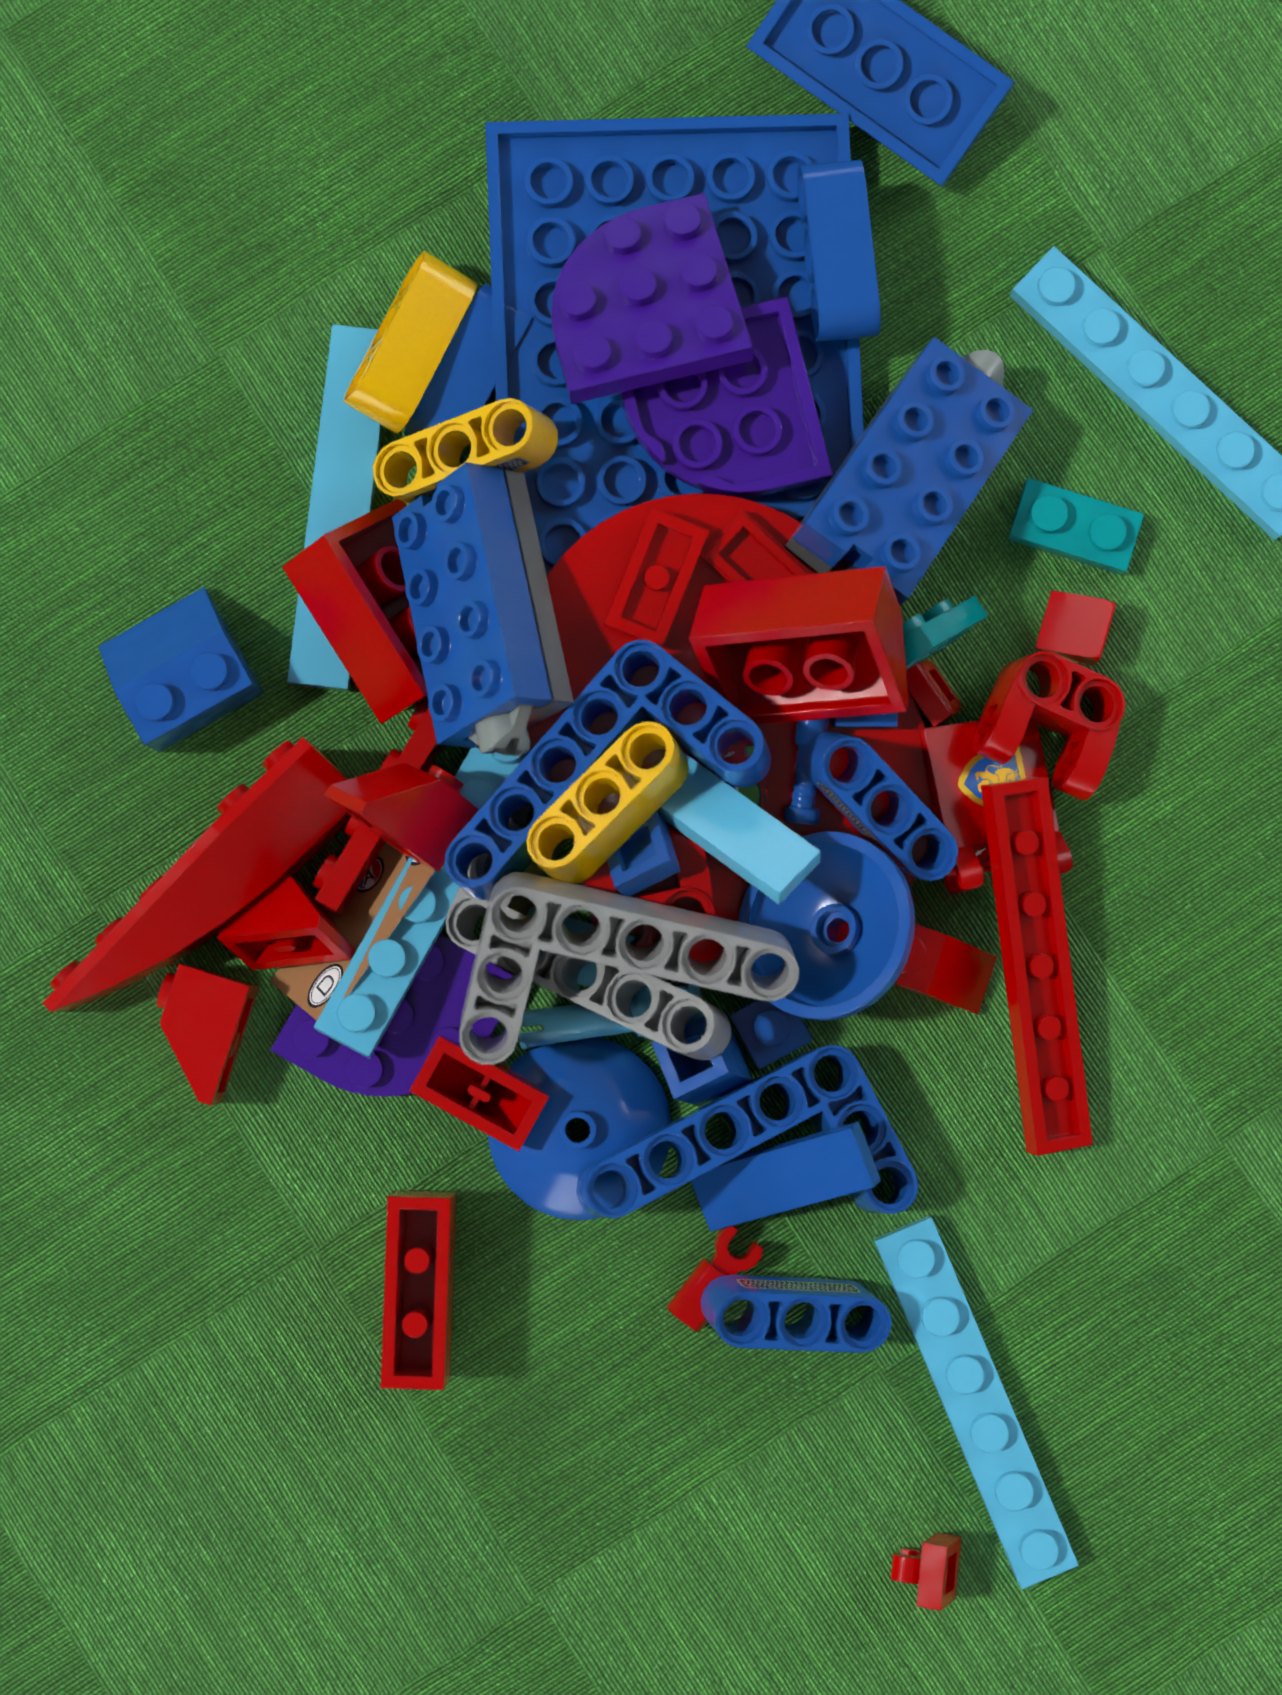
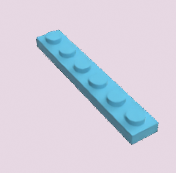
M1053 246L1012 289L1009 296L1274 541L1282 535V455Z
M471 748L455 775L464 784L459 794L480 810L528 755L530 750L526 755L509 756L500 753L485 754L481 753L479 748ZM409 858L315 1023V1030L369 1059L371 1058L446 924L448 910L460 886L447 874L445 864L439 872L435 871L390 937L387 940L383 939L376 942L370 948L368 953L369 967L351 993L344 998L413 859ZM413 886L406 888L401 893L398 902L400 911Z
M928 1215L874 1238L873 1241L1021 1590L1079 1566L932 1217Z

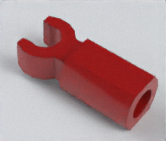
M734 1225L722 1228L717 1232L713 1256L710 1260L704 1257L666 1307L676 1318L697 1333H700L707 1324L701 1311L700 1301L707 1285L719 1276L736 1275L739 1271L749 1270L761 1259L763 1248L756 1241L749 1246L747 1252L740 1256L733 1255L728 1251V1244L738 1231Z

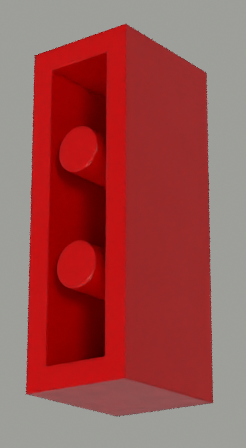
M395 1190L387 1196L380 1388L444 1390L450 1380L457 1192Z

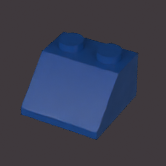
M205 587L98 646L113 690L145 746L157 752H161L264 693Z

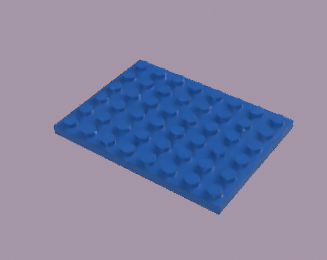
M849 113L485 122L496 401L507 398L520 400L548 416L558 430V444L551 458L538 467L522 472L525 474L546 576L564 553L583 535L601 522L625 509L667 496L693 493L713 494L678 480L660 467L648 455L631 430L619 393L575 404L570 402L556 352L552 329L551 308L556 282L568 258L584 239L603 224L627 212L705 193L740 307L788 297L831 470L834 475L864 432L859 338L816 342L798 205L797 171L799 165L851 161ZM505 305L533 317L508 364ZM526 422L521 424L516 430L514 445L524 437L527 429ZM830 480L767 495L739 498L767 505L801 523Z

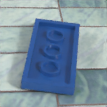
M776 0L746 46L750 51L837 113H849V121L942 188L1015 85L1012 79L900 0Z

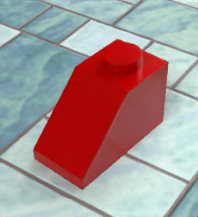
M404 762L331 784L324 794L326 798L401 854L437 872L445 864L446 851L451 842L479 810L459 794L464 784L450 773L435 765H432L429 772L426 773Z
M915 924L914 939L909 957L893 985L978 1015L997 956L946 934Z
M179 964L176 974L168 972L160 987L157 1007L164 1010L159 1024L198 1101L210 1106L220 1104L223 1101L260 987L194 965Z

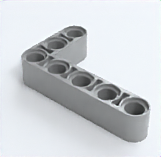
M525 806L517 809L509 820V830L519 831L527 827L528 814L533 807ZM565 840L558 843L553 850L552 860L556 861ZM481 854L472 860L468 869L469 879L482 878L488 873L493 860L491 854ZM534 861L524 871L548 877V874ZM459 887L448 910L446 930L450 939L455 944L476 954L479 940L475 938L474 929L479 918L486 914L489 900L476 899ZM513 895L502 902L501 909L508 917L524 919L527 918L531 906L534 907L535 904L528 897ZM543 950L542 956L536 963L532 982L688 1057L698 1060L713 1059L721 1054L729 1044L731 1027L723 1011L652 975L595 962L597 966L595 982L588 989L580 991L577 982L579 972L585 965L592 963V961ZM499 956L490 961L515 974L521 969L520 965L510 957ZM648 987L652 998L650 1007L641 1016L633 1017L630 1008L632 997L640 989ZM703 1013L707 1021L706 1032L700 1040L688 1044L684 1035L685 1025L692 1016Z
M512 872L501 877L495 883L490 893L462 1009L459 1042L463 1052L471 1060L480 1064L493 1065L504 1061L512 1054L517 1043L539 950L762 1001H775L786 997L794 989L798 981L799 968L789 941L781 933L772 929L526 872ZM523 895L532 900L536 909L527 918L513 919L502 911L501 904L508 897ZM576 910L590 911L599 920L596 927L584 934L568 930L563 922L567 915ZM641 924L654 926L661 932L660 937L649 947H635L626 940L628 932L635 926ZM713 939L718 941L722 945L720 954L708 962H699L692 959L688 953L691 946L699 940ZM775 953L783 958L781 968L772 975L760 976L751 970L754 960L760 955ZM506 956L514 959L521 969L514 977L499 979L488 972L486 965L494 958ZM493 1017L500 1020L506 1029L500 1036L484 1038L473 1030L472 1024L478 1019Z

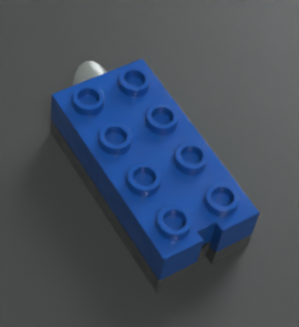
M933 337L908 366L784 548L818 573L829 572L831 569L844 571L885 566L899 606L906 601L1033 411V409L1004 389L1005 371L1003 360L999 355L990 350H979L960 356Z
M466 462L436 484L437 489L433 497L420 496L392 516L394 535L398 545L406 585V596L410 605L417 641V652L425 679L429 712L433 721L437 745L479 748L481 753L485 754L500 753L509 756L526 755L530 750L528 730L573 704L574 701L525 474Z

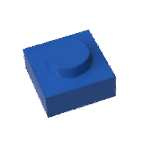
M657 811L607 860L614 887L625 896H631L681 871L667 822Z
M756 1000L729 1015L758 1070L813 1041L801 1017L787 1013L769 1001Z

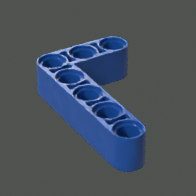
M649 640L629 642L615 653L575 699L574 703L568 707L451 842L446 851L444 862L447 874L469 895L479 900H489L495 883L501 877L512 872H524L534 861L528 853L526 841L529 830L535 821L635 724L655 722L667 728L679 745L723 781L734 787L747 788L758 784L766 777L770 770L772 759L769 747L761 730L752 720L660 646ZM650 665L659 668V674L651 684L643 687L631 685L632 677L641 667ZM692 703H702L707 706L706 713L699 722L692 725L677 723L678 715L685 706ZM606 712L618 714L614 728L608 733L602 735L590 733L593 721L600 714ZM749 741L755 744L754 752L747 761L740 764H729L724 761L725 753L733 743ZM566 759L576 761L575 771L569 779L560 783L550 782V772L554 765ZM525 806L534 807V817L530 825L519 831L509 830V820L517 809ZM491 854L493 860L488 873L482 878L469 879L468 867L471 861L478 855Z
M828 1045L807 1051L753 1079V1081L591 1164L581 1173L577 1181L576 1193L581 1206L591 1215L602 1218L621 1217L808 1118H811L819 1133L843 1126L846 1117L851 1113L860 1116L865 1122L867 1129L865 1139L877 1171L881 1168L888 1171L895 1183L894 1193L887 1202L882 1203L874 1196L872 1188L850 1194L855 1204L868 1213L895 1214L902 1212L914 1202L918 1192V1180L858 1060L851 1051L844 1047ZM821 1058L831 1061L838 1071V1082L830 1092L820 1088L814 1078V1067ZM767 1086H773L780 1090L785 1099V1110L777 1120L766 1117L761 1111L759 1104L760 1095ZM713 1114L725 1117L732 1129L731 1139L723 1149L713 1147L705 1136V1124ZM660 1142L670 1145L675 1150L678 1158L677 1168L668 1178H661L656 1175L649 1163L653 1147ZM605 1171L616 1174L623 1185V1195L620 1201L610 1208L599 1204L593 1192L595 1180Z

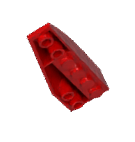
M304 737L295 745L290 740L283 742L263 762L262 766L267 772L250 788L245 784H241L220 802L217 810L221 813V816L164 875L155 880L141 894L138 903L123 918L120 917L113 921L97 936L94 941L97 946L81 963L78 960L71 962L54 977L50 983L54 991L42 1004L50 1012L69 1011L137 982L183 958L217 936L220 928L231 918L276 884L287 872L294 876L348 824L351 816L324 796L331 784L348 780V778L319 748Z

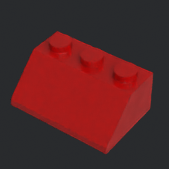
M399 499L389 502L324 534L282 566L380 724L417 704L427 696L421 661L417 652V641L410 605L406 596V585L398 545L394 535L392 516L407 506L404 501Z
M885 566L704 585L689 640L710 687L755 724L907 712L909 700L902 612Z

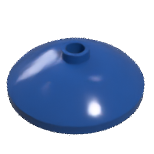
M818 832L802 836V838L821 851L820 863L780 904H777L756 887L749 884L742 900L738 922L772 929L781 933L790 943L799 968L798 981L794 989L786 997L769 1002L779 1009L798 1017L811 1020H835L851 1016L868 1008L878 1001L895 983L911 951L915 931V910L911 891L903 873L883 850L851 834ZM847 922L849 925L848 937L844 941L839 942L837 931L843 923ZM775 953L760 955L754 960L751 970L760 976L772 975L781 968L783 958Z
M594 1037L536 1046L518 1058L510 1068L550 1096L519 1152L488 1135L493 1161L508 1187L521 1200L536 1210L550 1216L569 1220L601 1218L586 1212L579 1203L576 1189L581 1173L591 1164L671 1123L666 1095L649 1066L631 1050L611 1040ZM573 1118H582L590 1126V1134L583 1141H574L567 1135L566 1125ZM662 1142L653 1147L649 1158L651 1169L656 1175L660 1173L670 1146ZM605 1171L597 1177L593 1187L595 1199L606 1208L613 1207L620 1201L623 1195V1185L616 1174Z

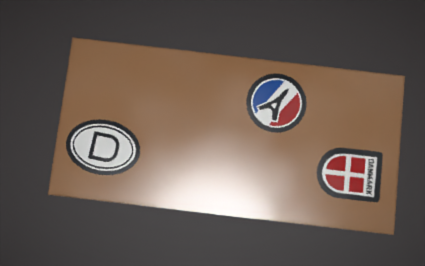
M387 842L384 843L342 916L324 907L354 947L353 956L409 857L401 854ZM412 860L344 998L351 993L369 967L368 953L370 948L376 942L383 939L387 940L435 870ZM413 886L400 911L398 902L401 893L406 888ZM351 960L280 967L270 982L317 1021Z

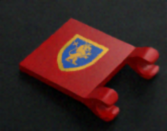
M979 720L923 728L919 731L937 818L951 832L957 842L958 856L956 864L951 872L944 876L946 889L950 893L967 892L970 889L980 887L984 881L981 864L972 846L988 844L981 785L1032 777H1048L1038 726L1030 720L1020 746L1009 762L1004 765L973 752L972 740ZM1049 783L1059 872L1064 874L1072 869L1073 861L1069 847L1059 830Z

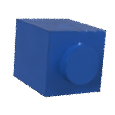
M705 1016L685 1025L684 1035L688 1044L697 1042L705 1034L707 1028ZM732 1028L729 1044L725 1050L709 1060L694 1059L656 1041L651 1042L675 1100L700 1107L753 1081Z

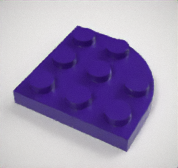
M705 193L643 207L613 218L584 239L570 255L561 270L552 299V329L557 356L571 404L753 360L751 339Z
M788 297L740 307L753 346L752 361L619 393L626 419L643 449L665 471L694 488L713 494L733 497H755L828 481L833 475Z
M440 934L370 1059L315 1030L314 1025L317 1021L297 1004L270 1050L321 1080L352 1093L382 1097L410 1094L412 1092L409 1089L438 1037L442 1035L460 1043L462 1009L476 954L459 947L452 940ZM491 962L486 965L488 972L496 978L509 979L514 977V975ZM484 1017L472 1024V1028L479 1036L490 1038L500 1020L493 1017Z

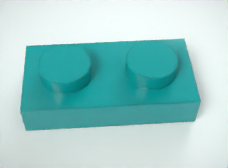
M1027 478L1022 488L1007 540L1122 576L1127 571L1144 514Z
M975 596L955 607L952 606L948 599H945L922 616L919 613L903 623L906 670L946 648L988 616Z

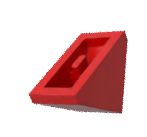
M289 872L223 925L217 938L252 970L352 960L355 950L324 907L314 900L315 897Z
M442 1035L438 1037L409 1089L413 1094L518 1152L550 1096L503 1062L489 1065L471 1060L463 1052L460 1043Z

